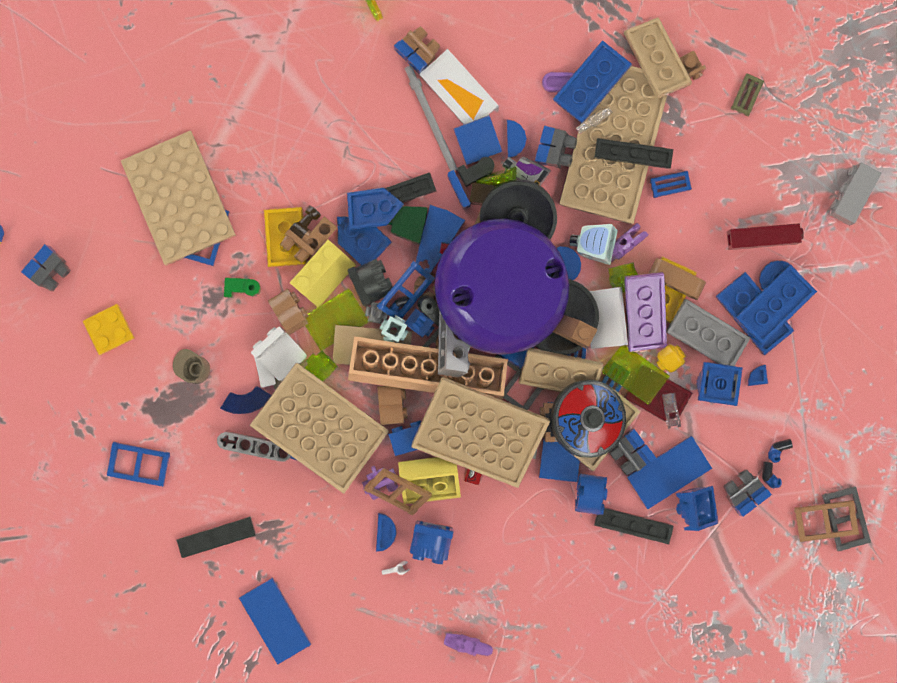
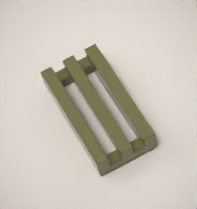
M746 74L731 106V110H736L738 113H743L748 117L764 81ZM748 79H750L751 82L739 107L737 106V104L744 91ZM757 82L758 85L746 110L744 106L754 83Z

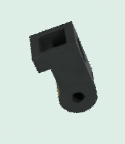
M483 157L477 164L466 169L465 165L458 167L457 172L467 187L490 175L494 170L495 164L491 158Z
M427 295L420 297L417 303L418 308L439 327L440 310L437 302Z

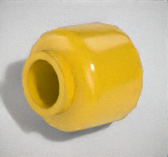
M669 344L657 353L659 361L656 363L662 371L667 370L672 373L685 364L684 358L686 355L678 345Z

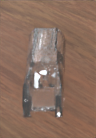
M675 393L663 394L667 428L670 429L671 426L681 427ZM669 413H675V418L670 419Z

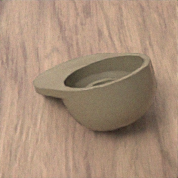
M182 349L174 357L173 370L184 381L200 384L209 377L210 364L204 357L199 356L189 349Z

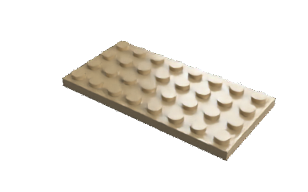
M631 66L583 124L580 123L577 145L572 153L573 160L567 172L559 205L634 224L649 166L596 159L594 156L597 138L654 146L667 95L656 98L641 68Z

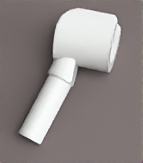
M402 561L396 567L382 570V575L396 572L399 575H403L410 570H405L402 567L408 562Z

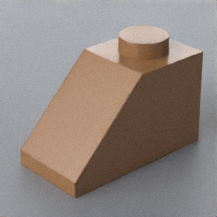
M563 315V318L553 332L588 349L598 329L580 320Z

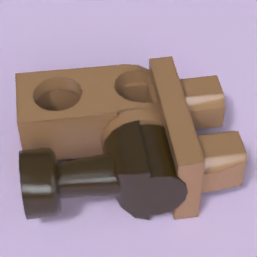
M310 205L305 210L306 215L290 227L280 244L287 251L295 244L300 250L294 257L301 263L308 257L311 258L338 228L324 216L312 231L307 227L311 221L318 220L321 216Z

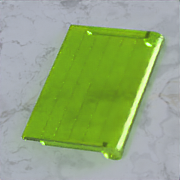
M348 288L309 312V317L306 318L308 324L305 327L320 351H323L334 344L335 325L362 327L369 321L353 293Z
M626 345L620 346L602 370L603 374L648 405L670 377L635 351L629 352Z

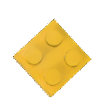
M119 304L83 320L99 355H103L135 339Z

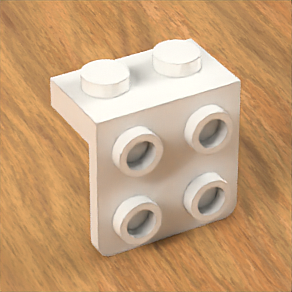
M279 326L278 328H272L267 333L268 337L264 341H258L252 347L254 350L251 354L256 359H259L277 380L282 381L294 364H301L307 358V355L287 332Z

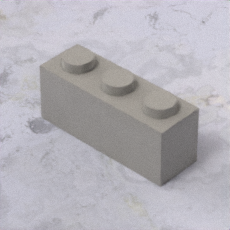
M862 162L856 166L853 165L848 173L850 177L847 183L844 182L839 189L841 193L839 198L835 199L830 206L832 210L830 216L849 226L855 224L882 173Z

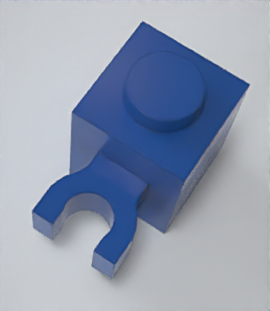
M417 309L413 311L404 323L422 338L424 335L428 337L435 328L432 326L434 322Z

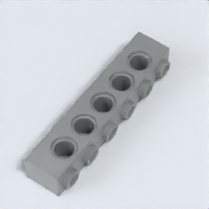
M458 301L455 303L460 305L462 301ZM439 312L438 374L459 378L468 373L470 366L468 352L470 346L459 337L457 339L454 337V333L446 324L441 312Z

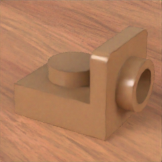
M695 51L680 57L690 79L692 78L694 81L703 76L702 72L705 71L706 66H702Z

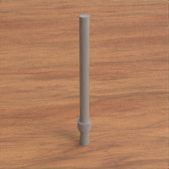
M407 66L404 69L410 80L409 85L416 93L450 171H457V166L423 93L421 81L419 78L417 79L412 66Z

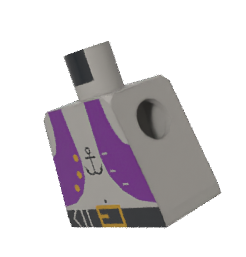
M508 157L502 167L511 172L506 181L528 180L540 186L551 172L550 169L526 157L520 158L518 162Z

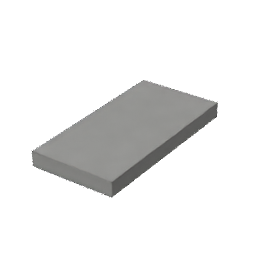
M684 299L666 330V333L716 363L735 366L750 340V337L687 299Z

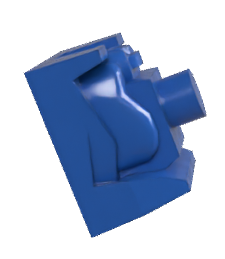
M713 486L693 488L676 493V496L680 499V503L676 506V511L685 519V523L689 525L684 527V530L700 531L718 524Z

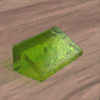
M514 166L491 173L477 180L476 183L498 186L506 181L516 180L517 167Z

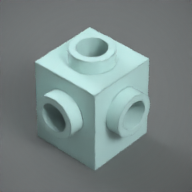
M396 315L394 318L390 316L388 320L384 319L379 328L382 330L383 340L398 343L399 340L404 341L409 332L405 330L407 327L404 324L405 320ZM392 327L397 328L396 334H391L390 329Z

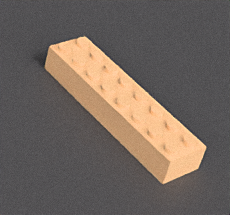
M354 336L348 380L435 393L441 378L444 377L502 400L504 397L508 359L468 354V361L470 363L468 373L458 378L438 374L439 349Z

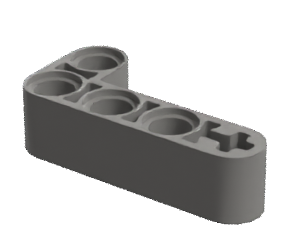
M234 432L221 433L217 438L218 446L224 450L281 462L291 458L289 454L286 458H282L279 455L280 447L267 439ZM229 436V440H237L236 444L228 443L226 445V442L223 441V438ZM244 439L250 441L251 446L248 450L243 449L241 446ZM262 443H266L269 446L267 454L260 451Z

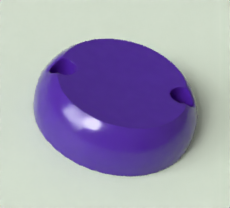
M493 219L472 225L455 237L447 246L436 271L435 295L443 319L452 332L463 342L475 349L491 354H513L525 351L541 343L558 326L563 318L569 299V276L560 252L542 232L533 226L517 220ZM462 301L460 305L455 302Z

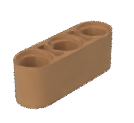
M659 258L655 259L649 274L663 272L666 286L695 300H698L706 284L704 280Z

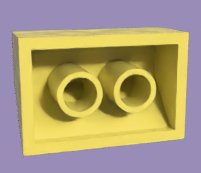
M327 240L290 281V284L319 308L348 275V269L355 267L356 264L331 241Z
M438 457L398 462L400 477L432 493L426 502L461 497L457 464ZM408 488L402 492L404 504L415 503L421 497L420 494Z

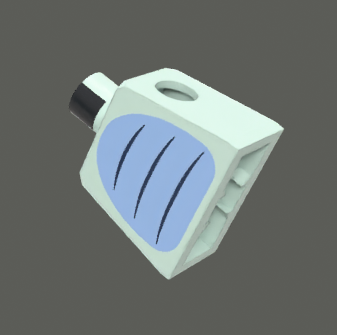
M612 224L583 226L580 235H571L570 246H576L577 252L584 258L610 265L618 230Z

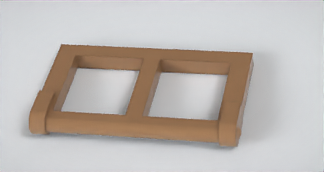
M385 468L364 487V491L391 503L410 515H414L432 494ZM385 477L400 484L390 496L375 489ZM406 488L421 495L411 506L396 500Z
M854 500L795 507L794 512L796 514L800 542L859 535ZM848 506L852 530L831 532L827 509ZM822 510L826 533L805 536L801 513Z

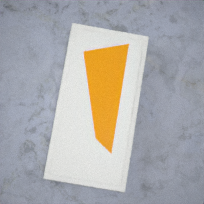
M448 49L419 74L463 124L488 116L499 106Z

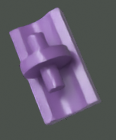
M375 465L372 466V473L366 475L368 480L362 482L363 487L383 468L377 470ZM393 468L389 470L390 472L396 474ZM385 477L375 487V489L380 491L379 488L386 485L388 491L392 492L398 488L397 482ZM364 491L365 494H369L373 500L379 498L371 493Z

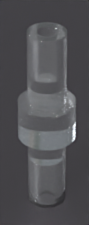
M608 107L597 115L593 114L586 122L576 127V129L581 134L592 126L596 127L601 124L600 121L613 113Z

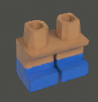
M421 26L413 32L410 30L401 41L394 45V50L406 62L408 61V64L418 74L431 64L440 48V44L434 39L427 45L422 42L428 33Z

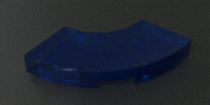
M258 386L244 395L230 392L220 409L233 414L255 412L263 408L271 394Z

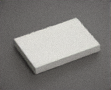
M622 287L590 291L599 311L598 330L591 342V349L628 345Z

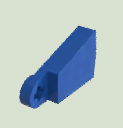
M430 205L415 262L419 265L420 262L427 260L430 267L429 269L425 268V270L431 273L442 256L440 254L441 242L451 243L465 220L448 210Z

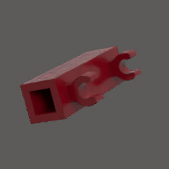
M800 223L738 228L727 231L728 250L797 245L802 243L804 238L803 228H800Z

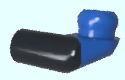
M406 295L399 297L389 308L398 314L400 308L410 298Z
M791 439L773 443L768 452V458L774 463L779 462L782 451L793 448Z
M763 462V481L773 489L781 487V479L772 473L773 463Z

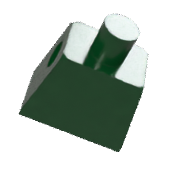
M402 206L388 224L392 226L391 234L420 245L428 208Z

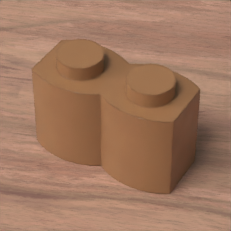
M286 289L268 300L284 330L288 335H291L308 324L306 318L309 315L304 307L300 308L297 303L300 300L295 292L291 293Z
M378 386L381 425L405 423L404 419H408L407 407L403 408V400H406L405 389Z

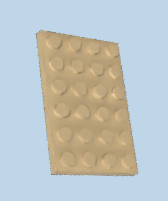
M188 131L121 160L165 266L236 236L192 131Z
M298 363L294 364L249 425L343 494L389 432Z
M442 377L411 447L518 488L550 420Z

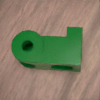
M225 278V298H233L234 293H243L255 297L261 292V285L256 280Z

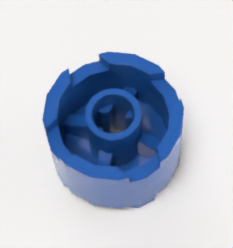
M588 474L579 475L576 488L577 499H575L576 512L603 515L604 504L602 503L607 498V477Z

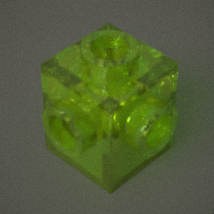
M634 262L608 268L609 281L612 288L622 287V293L625 292V276L638 275Z
M321 351L317 355L313 353L306 360L308 364L305 369L324 382L338 366L329 356Z

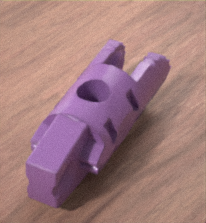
M638 223L615 241L611 262L615 259H621L649 235L646 231H643L634 239L632 238L641 228Z
M446 633L444 645L458 652L468 653L476 656V654L489 656L493 652L491 645L480 642V639L470 638L463 634Z

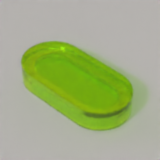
M365 0L376 21L383 19L376 1Z

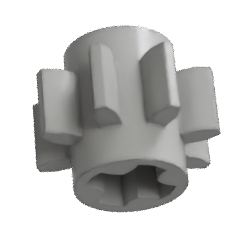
M373 302L371 307L366 306L365 316H369V322L382 324L383 319H387L388 314L378 309V303Z

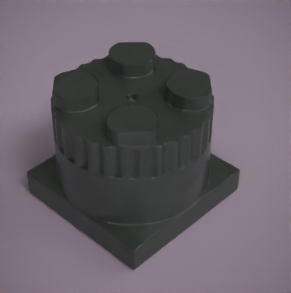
M374 259L359 267L348 269V274L364 307L384 298L393 287L390 279H385L383 275L386 270L381 260L377 261V259Z

